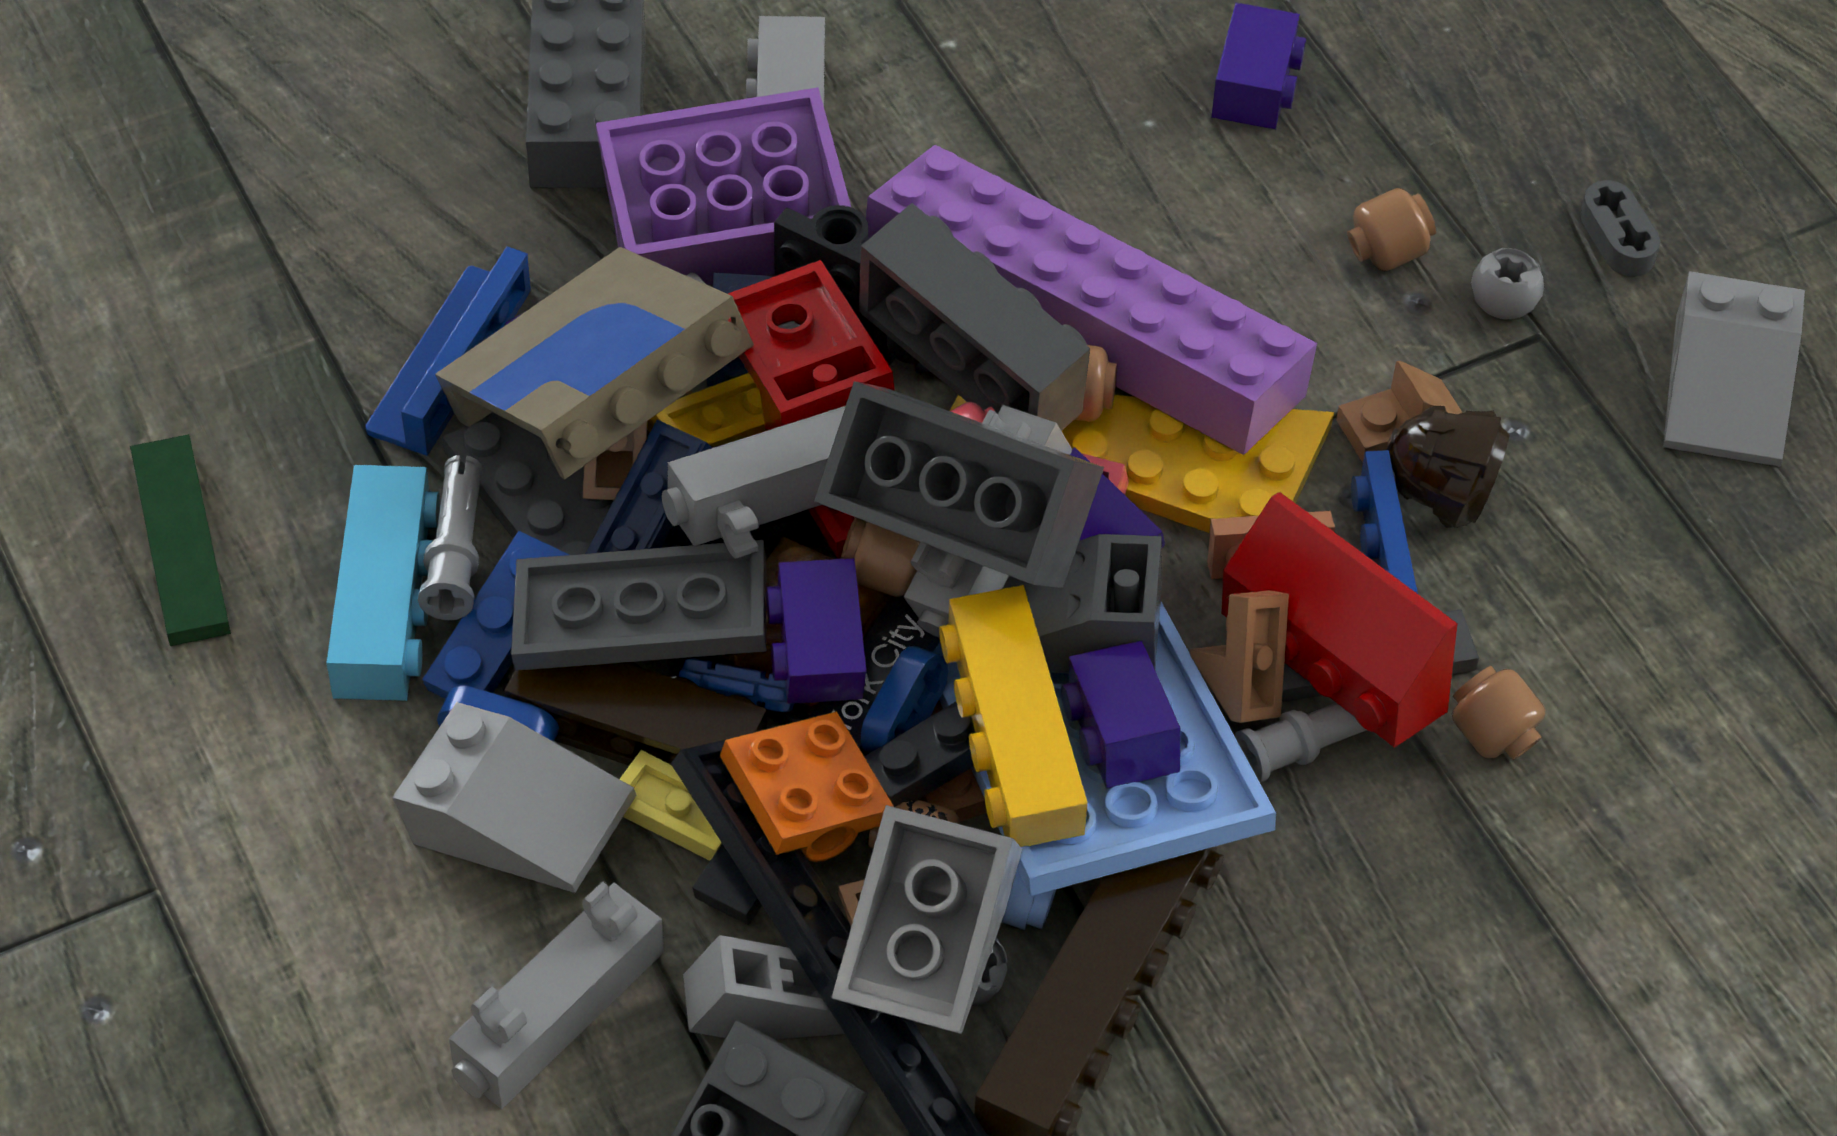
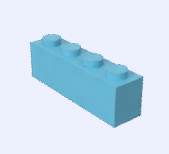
M354 465L326 662L332 697L334 699L407 701L410 676L420 677L422 641L421 639H415L416 626L427 625L428 614L420 608L418 595L422 584V576H428V571L425 569L423 562L425 549L433 541L427 540L428 528L438 527L440 513L439 492L429 490L427 467Z

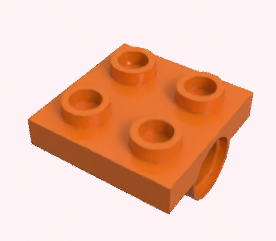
M838 712L727 739L724 742L720 757L776 855L801 848L809 861L820 862L836 857L854 842L858 832L880 827L886 805L894 807Z

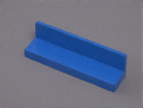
M506 246L491 272L475 266H468L366 423L367 435L426 456L429 455L454 415V411L435 374L503 328L506 322L516 316L531 292L528 253Z

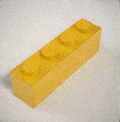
M1024 585L949 599L948 625L939 626L940 643L945 662L947 664L956 662L959 670L960 679L954 680V691L960 716H971L976 733L969 734V745L976 772L987 771L991 788L985 789L984 797L991 827L1002 826L1004 835L1013 838L1020 847L1085 835L1088 802Z

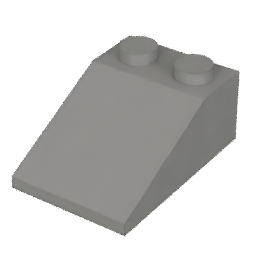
M1689 271L1676 315L1663 448L1781 466L1802 334L1805 290Z
M456 702L392 798L414 845L575 893L633 802L636 792L634 787L513 718Z
M886 805L831 998L962 1034L1006 911L1022 852L1019 844L1013 838Z

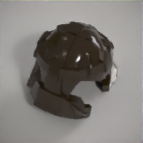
M1432 406L1423 411L1422 414L1407 420L1398 429L1395 428L1388 440L1386 450H1389L1398 492L1406 500L1413 498L1416 502L1433 508V514L1439 517L1440 522L1446 528H1458L1466 526L1471 522L1475 523L1481 515L1499 473L1510 435L1502 428L1500 424L1501 417H1497L1494 411L1466 410L1464 413L1452 414L1445 412V406Z

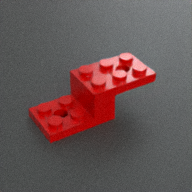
M821 260L728 293L733 296L754 344L739 355V358L760 391L765 431L846 406L854 381L895 391L893 371ZM787 321H794L800 325L792 329L778 327ZM825 505L808 509L837 559L841 558L843 546L854 516Z

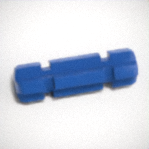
M697 658L685 660L683 668L679 672L680 677L691 680L699 687L726 696H742L760 707L762 702H764L765 708L768 710L787 713L793 709L795 704H787L785 681H774L773 672L769 674V678H765L766 672L762 670L719 662L715 668H712V661Z

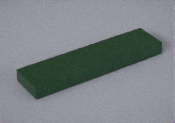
M190 435L130 446L169 645L175 646L231 634Z

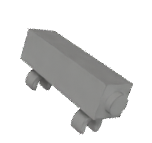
M1002 405L998 414L995 411L989 410L982 422L1070 455L1072 452L1071 446L1056 422ZM920 542L911 560V565L917 572L904 595V599L919 617L917 624L926 632L940 638L939 626L948 625L949 599L1002 589L1009 575Z
M846 406L668 462V489L662 492L663 508L668 520L673 526H681L693 546L723 537L728 551L735 559L757 552L758 545L750 534L751 530L759 528L761 524L822 505L814 500Z
M601 882L583 899L582 906L584 911L499 991L491 986L471 1005L473 1016L449 1038L453 1062L452 1074L458 1084L471 1096L480 1098L484 1095L499 1108L503 1109L664 953L662 918L613 882L608 887L607 884Z

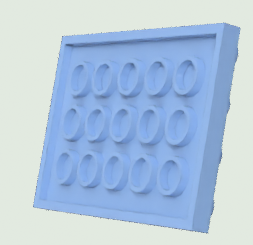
M1162 602L1160 605L1155 671L1180 725V772L1106 789L1097 765L1087 766L1079 742V729L1081 727L1078 720L1069 722L1063 708L1061 685L1069 683V674L1050 673L1088 806L1085 835L1021 847L1022 852L1017 869L1030 896L1275 830L1276 812ZM939 643L934 652L943 656L941 643ZM956 662L948 663L947 682L939 699L943 709L956 702L954 680L960 679ZM973 766L971 770L984 796L985 789L991 788L987 771L976 772ZM1002 826L998 827L1001 835L1005 836Z

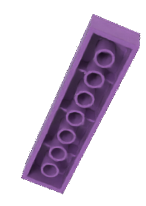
M937 145L932 146L868 196L866 210L868 239L911 203L929 217L936 216L949 227L953 236L972 252L977 251L988 257L994 264L997 272L1016 288H1024L1031 292L1039 301L1042 309L1061 325L1067 324L1075 328L1082 335L1087 345L1103 347L1108 354V362L1117 363L1116 387L1242 455L1248 452L1306 397L1317 347L1316 342Z

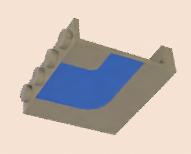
M619 247L441 369L435 376L460 423L469 427L492 412L541 437L560 477L566 479L754 344L733 296ZM560 438V443L556 446V441Z

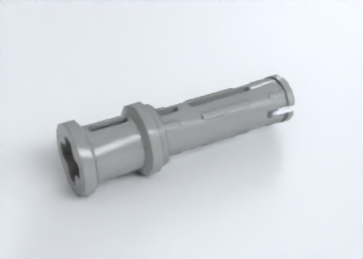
M460 455L453 456L445 462L436 539L426 547L423 562L425 569L428 571V577L420 586L418 602L420 608L426 614L442 620H457L465 617L472 611L475 596L469 585L470 578L477 572L479 555L472 544L483 468L482 464L471 456H466L464 474H459Z
M1333 703L1308 714L1301 710H1290L1282 713L1279 722L1256 731L1244 728L1236 731L1234 736L1261 783L1268 780L1270 772L1294 762L1300 765L1311 763L1319 755L1321 748L1366 731V729L1358 723L1353 715L1337 703Z

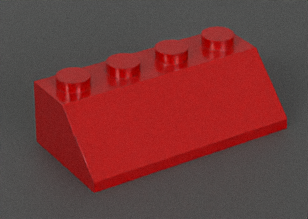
M1278 492L1272 496L1223 570L1221 614L1227 618L1230 594L1269 590L1289 594L1284 663L1309 681L1319 694L1331 698L1353 715L1363 728L1376 733L1395 748L1448 712L1458 623L1284 494Z

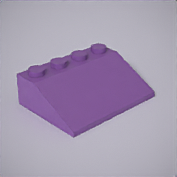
M818 87L596 123V132L618 248H625L684 275L691 272L695 273L706 285L713 284L714 273L764 276L775 274L774 221L786 207L810 219L818 211L829 206L844 205L851 207Z

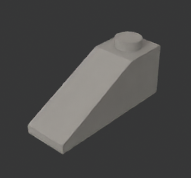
M719 935L683 974L689 1032L726 1038L737 1020L763 1032L773 1039L845 1034L790 948Z

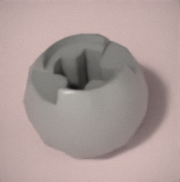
M1512 248L1497 249L1484 256L1473 271L1471 281L1475 302L1487 314L1505 320L1518 319L1533 311L1543 296L1544 280L1540 265L1529 254Z

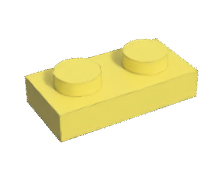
M641 750L620 778L623 782L634 787L636 797L623 817L711 861L722 842L673 766Z

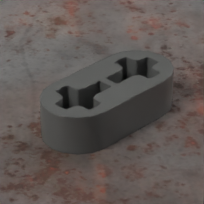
M1604 180L1591 184L1585 192L1580 218L1606 263L1614 271L1625 276H1642L1650 272L1656 261L1660 238L1634 194L1627 186L1616 181ZM1614 210H1617L1616 217L1612 213ZM1624 239L1627 242L1628 246L1623 247Z

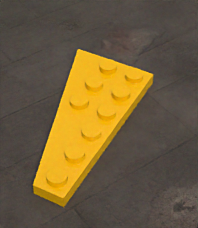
M958 395L949 411L966 403V401ZM1114 395L1113 408L1103 409L1102 414L1097 420L1091 422L1073 420L1062 430V433L1072 449L1075 447L1080 453L1124 464L1129 480L1125 496L1139 509L1210 533L1211 519L1259 516L1269 499L1278 492H1281L1296 503L1332 427L1334 412L1292 409L1244 455L1134 396Z

